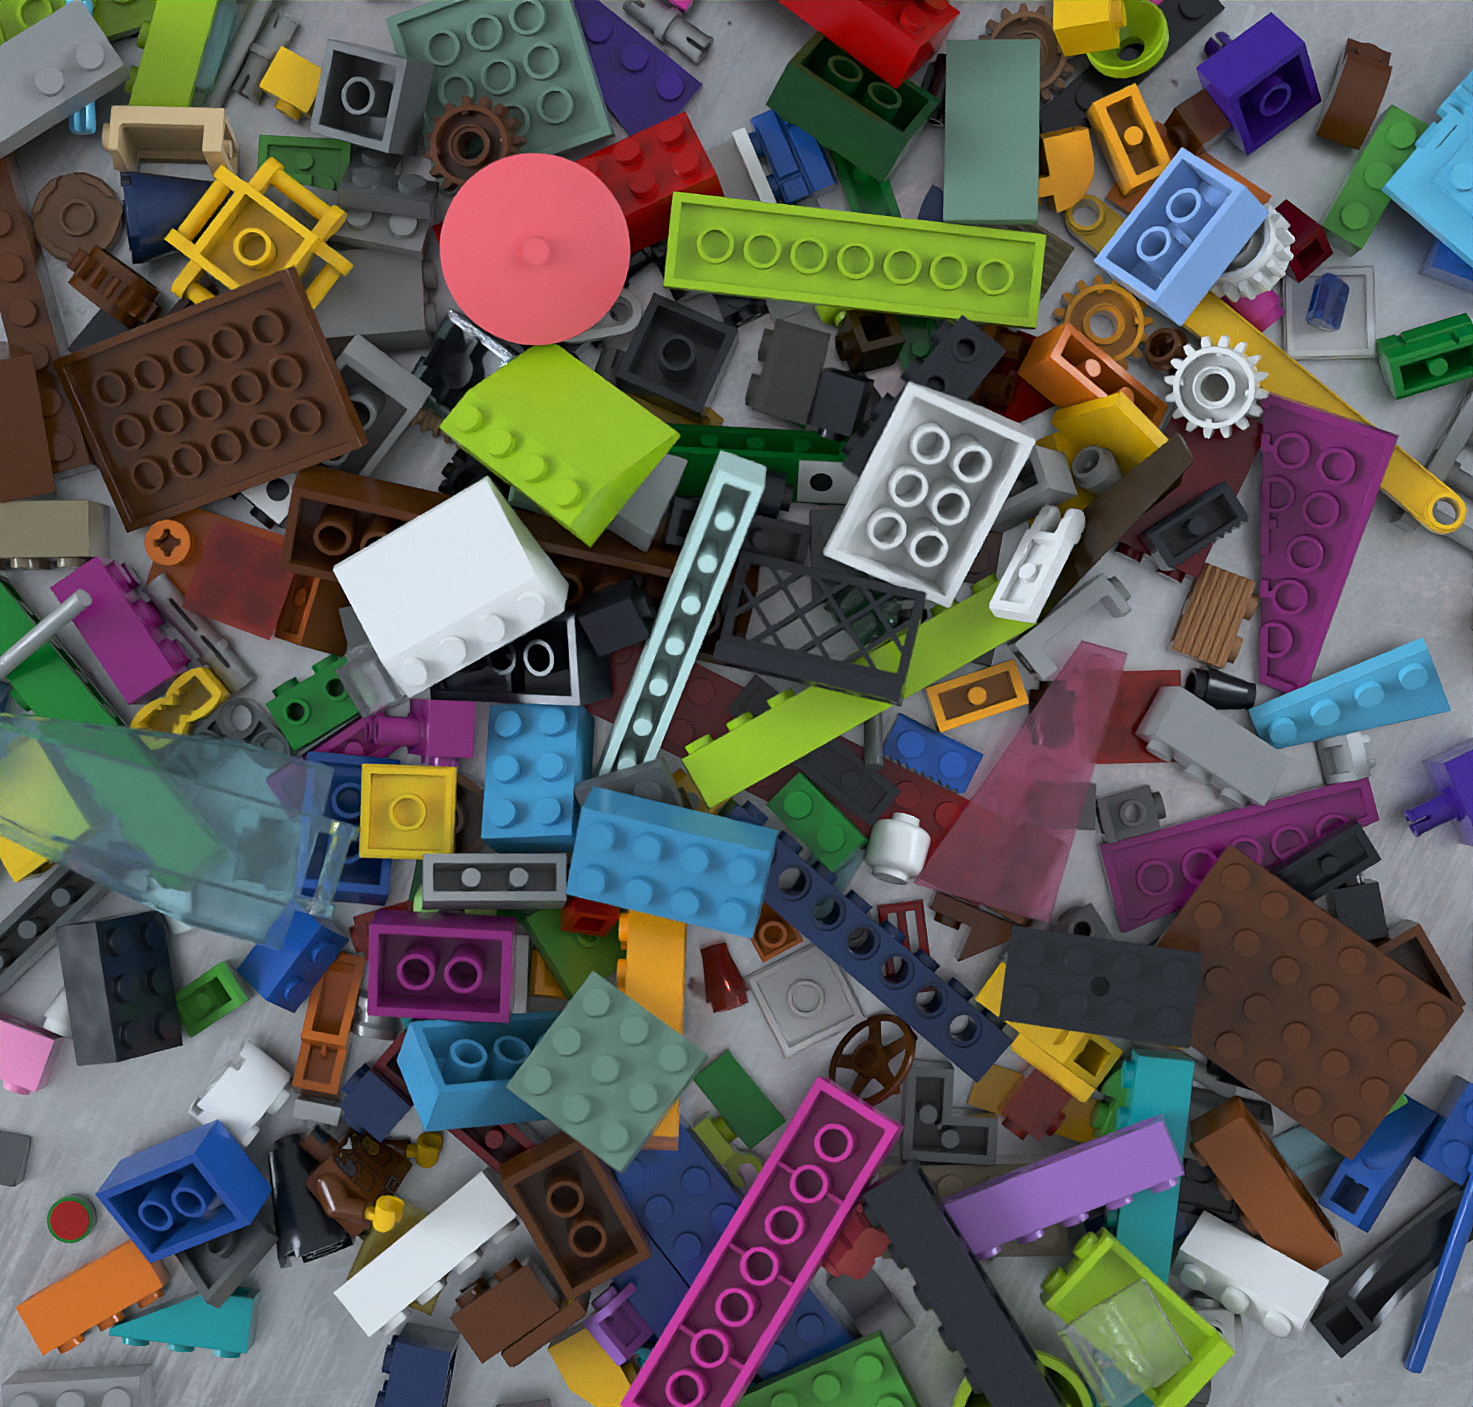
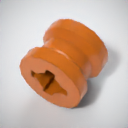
M167 519L153 524L147 531L144 541L146 553L151 560L159 565L174 568L189 563L196 554L198 545L196 535L190 527Z

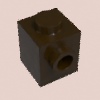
M862 310L847 311L835 336L837 354L841 361H847L849 369L853 374H858L862 371L865 373L895 365L906 342L895 314Z

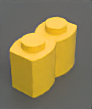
M198 667L180 675L171 684L164 698L153 700L142 707L134 716L129 728L150 752L173 749L190 736L197 722L206 720L222 703L230 698V690L211 668Z

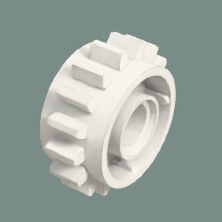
M1265 203L1263 205L1270 212L1211 287L1210 291L1216 297L1222 298L1225 295L1232 302H1237L1240 297H1248L1250 300H1253L1255 296L1266 291L1269 292L1280 278L1285 276L1288 263L1294 257L1290 252V245L1295 242V237L1287 230L1290 227L1288 221L1270 204Z
M1223 335L1218 345L1214 346L1210 336H1205L1201 338L1202 349L1198 350L1189 343L1184 346L1185 353L1188 356L1185 360L1177 357L1172 359L1171 364L1178 370L1175 375L1166 376L1164 382L1173 385V393L1165 396V401L1176 403L1178 409L1172 415L1174 419L1184 416L1189 420L1186 427L1187 431L1191 432L1198 426L1204 427V438H1211L1215 429L1220 428L1223 437L1226 438L1232 435V424L1234 423L1242 430L1249 427V422L1246 418L1248 413L1254 416L1261 415L1263 411L1256 402L1257 399L1269 397V391L1260 388V381L1269 377L1268 372L1257 371L1255 365L1261 359L1259 354L1251 357L1245 354L1248 343L1242 341L1234 348L1230 346L1229 336ZM1213 373L1222 375L1228 382V393L1222 400L1211 398L1205 390L1206 379Z

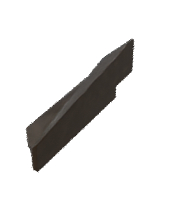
M1179 433L1175 434L1082 510L1084 516H1086L1084 532L1081 533L1079 542L1073 545L1037 619V623H1040L1142 515L1181 485L1183 472L1194 461L1182 435Z

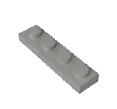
M303 185L330 207L337 205L338 191ZM273 186L264 194L266 198L308 230L312 231L319 222ZM337 205L347 213V218L341 228L328 241L420 260L424 259L432 231L431 226H433L435 221L434 213H432L430 220Z

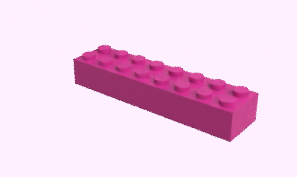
M817 1077L620 1405L623 1407H736L905 1126L829 1078Z

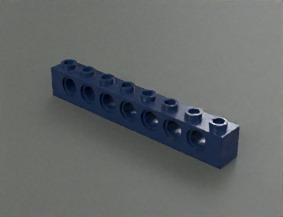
M732 798L716 814V816L765 827L764 824L769 819L749 800L741 806ZM782 830L777 835L763 901L978 1083L1013 1042L1002 1031L1007 1023L999 1020V1017L986 1007L980 1012L968 1002L974 995L954 977L946 983L935 973L940 965L920 947L914 954L901 944L907 937L886 918L880 925L867 915L872 909L870 904L852 889L846 896L833 885L838 877L819 860H816L812 866L798 855L803 850V847ZM789 868L799 870V880L795 886L789 889L779 888L778 881L783 871ZM823 898H832L834 902L832 912L824 918H815L813 915L815 904ZM856 928H867L868 935L866 941L859 947H849L848 937L850 933ZM892 957H901L899 971L892 976H883L882 967L884 963ZM934 986L935 995L933 999L925 1005H917L916 997L918 992L924 987ZM968 1015L967 1027L960 1033H950L952 1021L958 1016Z

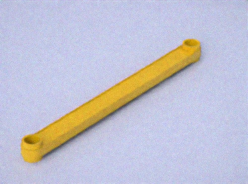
M1085 194L1075 205L1065 211L1067 229L1097 256L1125 221L1102 200L1089 194ZM1090 207L1098 214V220L1093 225L1081 226L1075 222L1072 215L1079 208ZM1210 290L1182 324L1184 328L1200 341L1202 337L1210 336L1214 346L1218 345L1223 335L1229 336L1230 346L1234 348L1242 341L1248 343L1245 354L1248 357L1259 354L1261 359L1255 365L1257 371H1264L1269 374V377L1260 381V388L1374 426L1223 300L1216 297ZM1396 444L1380 490L1429 531L1440 535L1453 533L1462 526L1466 519L1467 510L1464 501ZM1436 502H1447L1454 508L1455 520L1452 524L1444 525L1435 520L1432 509Z

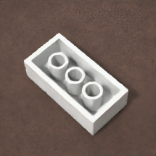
M489 1167L484 1169L334 1292L368 1337L379 1329L386 1336L412 1314L407 1307L410 1303L417 1299L421 1306L424 1305L448 1284L443 1278L444 1275L454 1269L459 1276L484 1254L479 1248L490 1238L494 1245H497L520 1225L515 1218L518 1213L500 1180Z

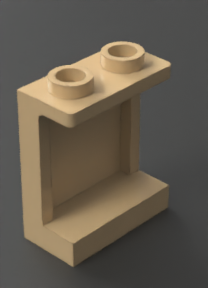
M112 105L110 123L105 122L103 125L102 142L104 150L109 151L112 156L114 170H119V172H138V165L141 162L208 164L212 175L220 165H223L238 177L240 146L224 108Z

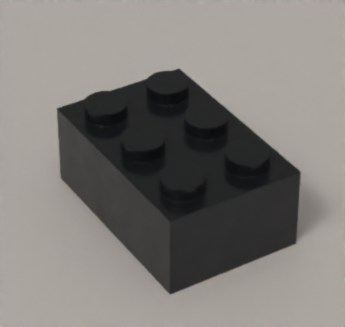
M162 909L118 914L55 927L77 1066L117 1063L183 1045Z

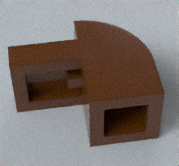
M1347 39L1341 52L1335 81L1321 109L1316 136L1360 150L1374 122L1388 86L1393 68L1389 65L1391 52L1382 50L1371 43Z

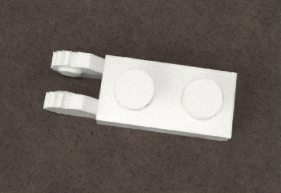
M1045 505L1039 510V515L1036 516L1030 530H1026L989 603V609L995 617L1036 623L1073 545L1079 542L1081 533L1084 532L1086 516H1084L1082 510L1069 509L1062 519L1060 517L1061 512H1059L1057 506Z

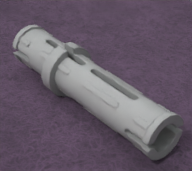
M162 572L141 591L147 594L170 621L172 626L177 629L200 656L197 659L202 666L207 664L229 688L232 695L236 694L255 675L250 673L228 647L231 642L227 637L220 638L196 608L166 576L167 574ZM169 599L173 601V603L180 609V611H181V612L187 617V619L193 624V626L196 628V631H194V630L191 628V626L184 620V618H183V617L177 612V610L170 604ZM201 636H203L207 640L211 647L227 663L228 668L224 666V664L218 659L214 652L204 643V641L201 639Z

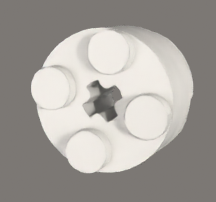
M247 1039L242 1049L239 1047L206 1085V1091L208 1092L202 1099L199 1097L195 1099L188 1113L203 1125L219 1119L242 1150H244L259 1132L260 1128L258 1126L265 1118L263 1114L267 1112L273 1116L290 1096L288 1091L292 1087L291 1074Z

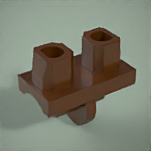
M985 324L983 332L1007 350L968 398L973 404L988 409L989 404L1010 405L1015 392L1016 382L1010 376L1002 375V368L1005 362L1021 365L1031 344L1024 336L1010 331L1007 327Z

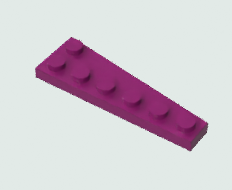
M1369 777L1355 781L1328 784L1267 800L1265 806L1246 805L1244 809L1235 808L1165 826L1161 830L1119 840L1114 843L1097 844L1120 932L1132 931L1183 907L1229 843L1268 869L1286 860L1354 817L1362 828L1379 821Z

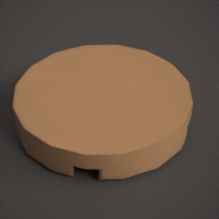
M73 172L74 174L60 175L51 179L38 192L31 209L32 222L36 232L35 236L39 244L51 256L66 263L70 261L78 248L89 253L95 244L111 253L119 245L125 229L124 209L118 194L104 180L86 172Z

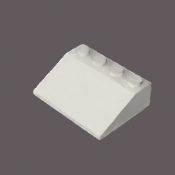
M908 382L823 550L824 555L896 586L926 592V599L949 608L1026 462L1036 439L1023 425L984 407Z
M488 476L341 561L333 568L381 663L409 698L564 612L569 588L567 581Z

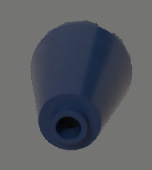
M134 171L120 172L121 187H123L125 200H122L129 250L132 251V264H144L179 252L178 249L164 238L172 228L177 231L214 181ZM230 191V193L220 204V206L217 208V210L214 212V214L211 216V218L208 220L205 226L201 229V231L192 241L193 244H196V242L199 240V238L202 236L205 230L209 227V225L212 223V221L215 219V217L218 215V213L221 211L224 205L228 202V200L234 194L233 191Z

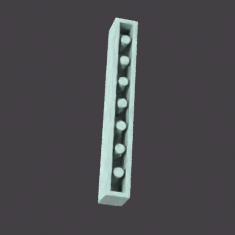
M722 450L720 451L660 603L657 615L653 621L651 636L646 639L593 778L655 760L763 492L766 466Z

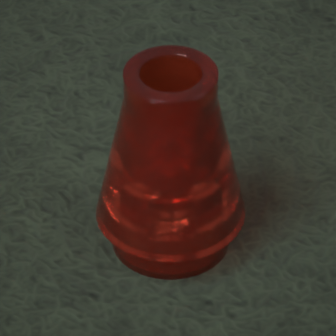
M726 942L701 949L706 1004H711L713 1013L725 1012L748 1004L749 1001L746 993L750 989L730 955Z

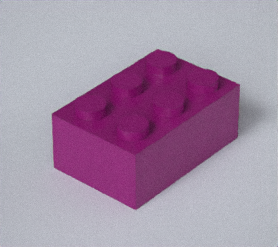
M96 556L51 586L50 589L60 604L78 589H82L90 595L92 603L72 620L128 705H146L165 694L180 675L191 670L187 664L192 661V658L184 645L177 638L171 641L162 628V625L166 623L162 612L152 600L146 603L136 589L141 585V582L133 569L126 562L120 565L117 560Z
M378 909L369 926L367 1016L509 1023L515 1000L518 917Z

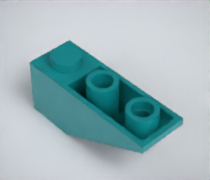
M238 1286L219 1309L207 1304L197 1290L126 1316L110 1328L109 1336L122 1337V1343L131 1346H147L150 1344V1341L168 1343L167 1348L176 1352H193L195 1347L213 1349V1355L217 1357L238 1358L241 1353L247 1354L255 1343L261 1289Z

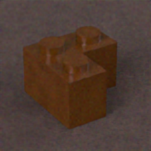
M531 1255L521 1262L516 1257H513L493 1272L494 1275L487 1280L481 1274L459 1290L461 1294L455 1299L457 1305L450 1319L482 1364L560 1310L563 1300Z

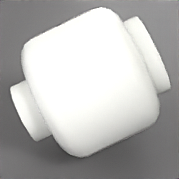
M893 813L892 819H881L875 822L864 856L867 865L872 868L871 874L875 878L892 884L906 885L908 879L917 878L922 874L931 839L925 830L918 827L920 823L918 818L904 813Z

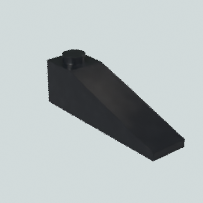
M564 611L430 686V696L434 700L582 706L612 697L610 653L598 656L578 619L580 611Z

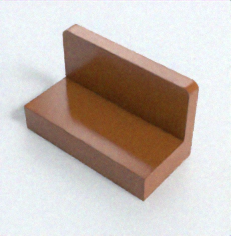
M294 573L274 637L324 653H335L337 656L342 657L348 643L339 609L352 605L341 584Z

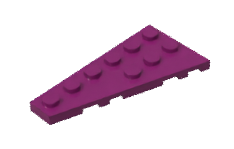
M1269 391V397L1262 398L1259 683L1289 693L1308 685L1311 681L1399 435Z

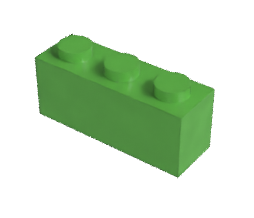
M1393 104L1379 116L1318 222L1322 226L1332 247L1350 257L1363 249L1391 200L1381 188L1417 148L1414 143L1427 130L1428 124Z

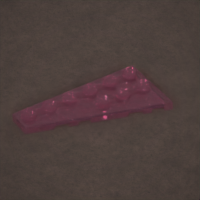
M1086 641L1080 642L914 881L915 885L1050 924L1128 656L1126 652Z

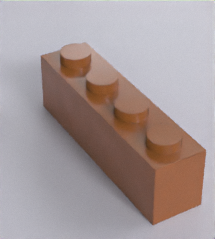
M1239 1095L1232 1097L1190 1122L1193 1141L1189 1142V1147L1192 1154L1202 1167L1209 1165L1216 1174L1214 1180L1220 1193L1228 1202L1233 1199L1241 1208V1219L1253 1236L1260 1234L1267 1246L1312 1271H1316L1343 1256L1338 1231Z

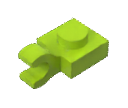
M707 1111L694 1121L693 1130L719 1163L724 1165L735 1186L740 1189L745 1186L744 1179L738 1173V1168L742 1164L749 1163L760 1173L764 1166L760 1157L752 1152H740L736 1149V1145L732 1141L738 1136L721 1115L714 1119L710 1112Z

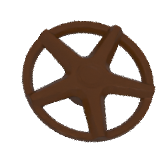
M879 1014L871 1016L867 1020L855 1025L840 1041L831 1059L829 1079L836 1083L837 1067L853 1069L858 1075L849 1092L857 1097H860L872 1079L877 1080L884 1088L878 1093L862 1099L868 1104L875 1106L891 1095H898L901 1092L900 1086L907 1077L914 1061L918 1037L912 1028L896 1015ZM881 1021L895 1023L901 1028L904 1035L894 1042L883 1046L881 1041ZM869 1026L868 1040L858 1045L853 1054L843 1055L842 1052L850 1040L862 1029ZM905 1050L902 1065L894 1077L888 1067V1063Z

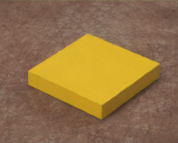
M1123 392L1058 409L1050 422L1079 452L1089 446H1098L1111 451L1124 476L1169 440Z
M362 764L359 858L423 860V854H455L457 767Z

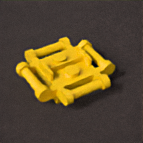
M274 157L264 162L249 183L241 180L226 167L220 165L212 175L216 178L177 231L172 228L164 238L190 258V261L173 282L171 292L180 299L185 300L188 298L195 304L214 297V294L199 284L200 278L206 271L230 290L295 265L298 275L302 280L312 267L311 262L317 255L326 264L305 290L314 311L341 274L346 277L354 266L326 244L329 238L344 224L347 213L337 205L330 207L284 172L285 166ZM273 186L319 222L312 231L308 230L264 196L266 191ZM230 191H233L234 194L231 196L228 202L224 205V207L221 209V211L218 213V215L215 217V219L212 221L209 227L205 230V232L202 234V236L199 238L196 244H193L192 241L195 239V237L198 235L201 229L205 226V224L208 222V220L211 218V216L214 214V212L217 210L220 204L224 201V199L227 197Z

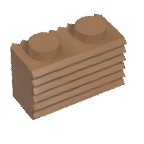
M1205 562L1197 579H1193L1166 650L1215 669H1224L1226 662L1233 664L1243 642V638L1236 636L1242 619L1249 621L1258 604L1259 595L1253 593L1256 581Z

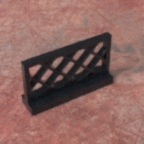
M741 551L720 640L716 642L713 660L718 665L901 707L927 593ZM750 564L769 568L778 584L754 598L745 584ZM777 570L792 573V575L782 580ZM803 576L816 579L824 594L800 608L787 586ZM823 581L832 582L839 585H837L831 590H828ZM848 587L861 589L870 605L846 619L833 597ZM783 590L795 612L771 626L758 604ZM744 591L750 601L740 607ZM869 591L885 594V596L875 601ZM895 597L914 601L910 619L895 629L891 628L879 608ZM829 600L842 622L817 637L804 615ZM754 607L767 629L750 640L733 636L737 617ZM875 611L888 633L863 647L850 625ZM800 618L813 640L797 650L785 648L776 632ZM846 628L859 651L843 661L832 659L822 645V642ZM907 630L903 646L897 635ZM772 636L777 646L762 643L761 641ZM892 639L902 654L897 673L877 669L868 653ZM818 646L823 656L806 652ZM864 657L870 667L854 664L853 662Z

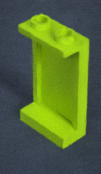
M1103 1226L1096 1234L1088 1232L1083 1236L1073 1249L1075 1257L1064 1269L1060 1266L1054 1268L1040 1286L1043 1290L1039 1295L1042 1305L1049 1312H1055L1153 1401L1155 1407H1185L1235 1353L1230 1342Z

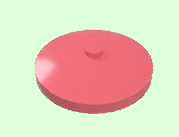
M523 153L490 163L475 173L460 188L452 200L443 222L440 238V260L444 278L451 295L462 311L475 324L490 334L506 341L525 345H547L569 340L580 335L600 321L617 300L627 277L630 262V238L626 220L618 202L597 176L585 167L560 156L544 153Z

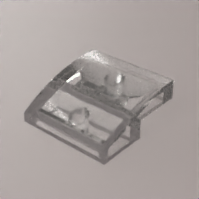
M1140 1278L1110 1295L1057 1331L1101 1407H1124L1149 1387L1160 1386L1193 1361L1144 1278Z

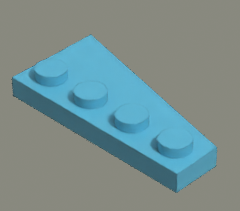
M1423 637L1248 709L1260 739L1275 749L1451 711Z

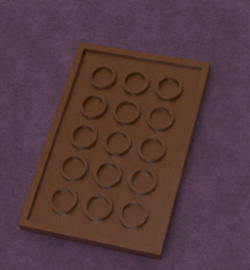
M295 265L52 361L127 533L369 444Z
M1231 843L1227 845L1154 945L1202 953L1190 1046L1351 1161L1464 1012V1009Z

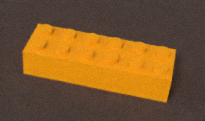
M630 909L629 913L620 912L619 941H621V951H627V959H618L617 962L618 989L683 1036L687 923ZM680 1098L641 1150L678 1151Z

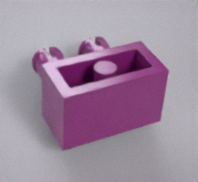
M410 699V711L407 717L367 716L365 722L366 743L406 746L408 754L421 756V764L459 767V758H473L475 702Z

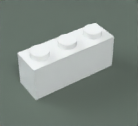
M1205 1210L1180 1247L1171 1271V1275L1180 1279L1187 1287L1203 1292L1222 1303L1229 1311L1247 1317L1263 1326L1271 1335L1284 1338L1296 1345L1316 1311L1329 1282L1325 1277Z

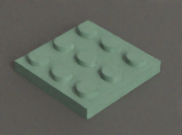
M592 971L506 1085V1088L623 1175L703 1067L709 1056Z

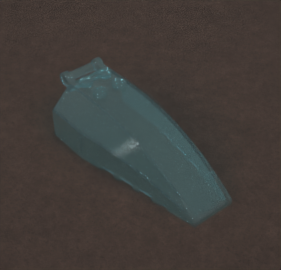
M0 711V836L189 926L281 950L295 910L328 920L333 919L336 905L332 904L350 842L356 841L360 827L323 816L335 769L327 763L243 739ZM318 831L332 835L314 898L300 895Z

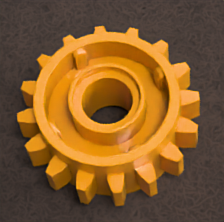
M1096 275L1090 287L1084 281L1079 280L1075 284L1077 295L1074 296L1072 293L1065 291L1061 296V300L1067 308H1055L1052 316L1061 320L1060 325L1068 321L1122 368L1128 370L1126 358L1129 357L1139 361L1143 354L1137 346L1138 344L1145 345L1149 338V335L1143 333L1144 328L1153 323V318L1144 317L1142 312L1148 304L1142 300L1137 301L1132 293L1120 287L1114 279L1110 284H1104L1101 275ZM1096 315H1103L1109 318L1113 324L1112 336L1108 338L1096 336L1090 328L1091 318Z

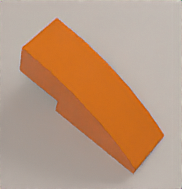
M340 952L336 960L329 966L311 990L300 1037L302 1043L291 1085L294 1093L340 1102L341 1088L344 1084L354 1033L351 1032L352 1026L358 1016L359 1007L357 1006L358 995L362 993L367 963L366 957Z

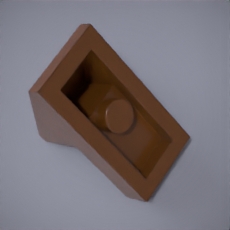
M936 889L933 890L927 904L929 909L936 912L933 920L955 930H959L962 923L968 925L955 956L957 961H962L1010 941L1012 925L1019 926Z

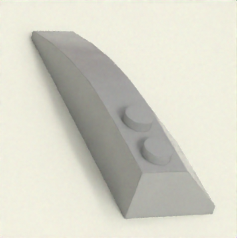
M73 0L0 45V159L131 78L118 54L81 0Z

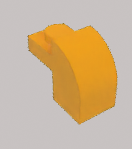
M1075 125L1039 134V166L1041 172H1039L1038 206L1042 204L1041 197H1046L1047 208L1059 213L1075 205L1087 192L1094 174V156L1088 128Z

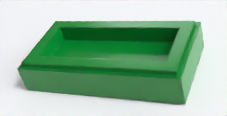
M729 1049L725 1050L700 1070L693 1079L749 1150L786 1122V1119Z

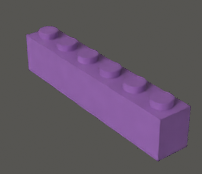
M1160 1113L943 1197L941 1200L977 1259L981 1261L1001 1252L1000 1245L1017 1239L1019 1244H1025L1045 1235L1044 1228L1061 1222L1063 1227H1069L1083 1222L1090 1217L1088 1211L1103 1205H1106L1107 1210H1114L1125 1206L1134 1200L1132 1194L1147 1188H1150L1152 1193L1167 1190L1179 1183L1177 1177L1184 1175V1166L1164 1117Z

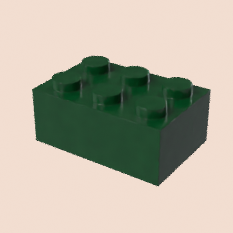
M816 31L788 62L766 106L777 112L784 121L798 126L817 139L823 147L835 151L856 165L865 175L874 177L881 183H884L916 143L940 100L909 79L897 89L826 36Z

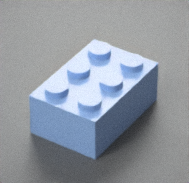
M1182 147L1102 249L1094 262L1120 286L1181 327L1270 212L1244 185Z

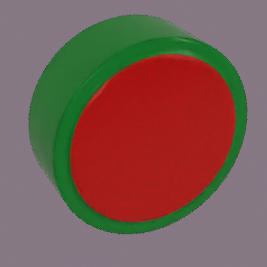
M68 1195L59 1199L51 1206L47 1215V1226L50 1233L57 1240L64 1243L81 1241L91 1233L96 1223V1212L89 1200L79 1195Z

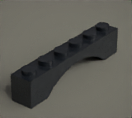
M1470 1174L1462 1186L1456 1184L1324 1292L1310 1322L1341 1359L1374 1333L1398 1303L1423 1278L1439 1266ZM1473 1227L1467 1243L1473 1240Z

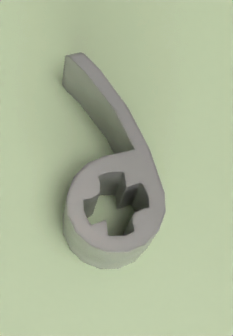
M872 1268L863 1279L856 1280L842 1274L840 1278L833 1276L827 1281L826 1286L852 1316L862 1336L881 1329L891 1347L916 1327L908 1313Z

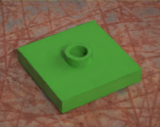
M539 909L521 921L568 1001L573 998L592 971L605 979L617 971L618 959H627V951H621L619 920L605 937L561 931V909Z

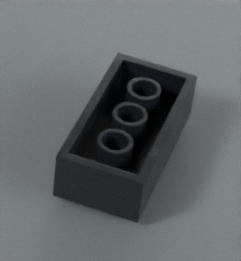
M1012 925L999 1020L1190 1048L1202 953ZM1097 977L1105 978L1110 985L1108 993L1103 996H1097L1091 991V982Z

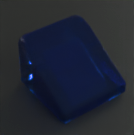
M1327 272L1316 279L1305 319L1307 321L1306 324L1334 331L1339 330L1349 295V286L1334 274Z

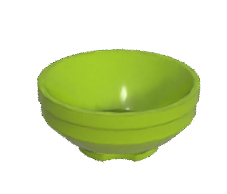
M1123 0L1127 24L1125 28H1119L1120 48L1086 53L1089 61L1099 72L1114 78L1133 77L1146 72L1163 57L1169 41L1168 24L1163 12L1156 4L1148 0ZM1139 43L1145 46L1143 53L1134 60L1125 61L1119 58L1121 50L1129 44Z

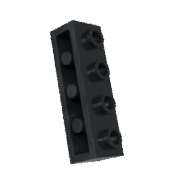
M961 315L955 324L947 318L930 339L936 345V348L925 361L917 355L900 378L907 384L912 382L966 401L1007 350L965 316ZM907 384L895 398L887 392L870 413L877 421L869 431L863 434L857 429L840 450V452L847 456L841 466L858 480Z

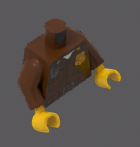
M317 1123L299 1142V1145L318 1161L305 1179L306 1187L321 1202L326 1214L336 1219L354 1239L371 1223L377 1231L387 1232L393 1228L395 1222H399L402 1219L404 1202L393 1195L413 1166L409 1161L410 1158H415L416 1163L423 1168L433 1167L438 1162L439 1152L442 1150L443 1137L437 1132L428 1131L418 1136L417 1145L411 1144L409 1139H383L380 1143L368 1131L360 1134L350 1126L335 1139Z

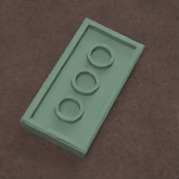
M1040 39L947 40L943 223L960 225H1038Z

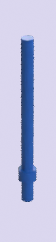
M1473 1153L1467 1167L1471 1174L1404 1367L1413 1373H1422L1473 1227Z

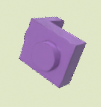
M632 1282L618 1291L612 1285L605 1289L591 1302L595 1311L582 1322L617 1366L627 1361L654 1334L627 1301L637 1290Z

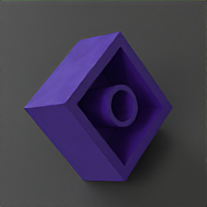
M1272 12L1234 40L1225 32L1216 33L1215 36L1223 44L1222 47L1210 37L1204 47V54L1208 59L1196 67L1202 88H1205L1232 125L1225 136L1246 156L1253 153L1322 102L1305 42Z
M1470 738L1422 761L1438 796L1403 811L1405 820L1413 823L1408 826L1416 838L1451 821L1461 844L1473 846V738Z

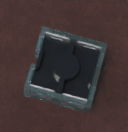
M449 308L431 338L435 345L427 357L421 356L411 373L433 389L424 404L446 419L468 390L521 353L499 337L479 327L466 314Z

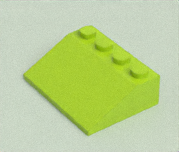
M556 343L533 345L468 390L439 426L459 447L589 547L593 545L680 438V434Z

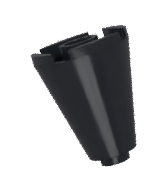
M299 1133L273 1142L275 1150L267 1154L270 1185L273 1188L271 1198L275 1233L279 1237V1240L276 1242L277 1258L281 1268L292 1267L290 1261L292 1257H296V1259L302 1257L303 1263H307L353 1245L348 1232L336 1219L326 1214L321 1202L306 1187L305 1179L318 1161L299 1145V1142L302 1140ZM367 1228L358 1235L360 1239L364 1240L369 1236Z

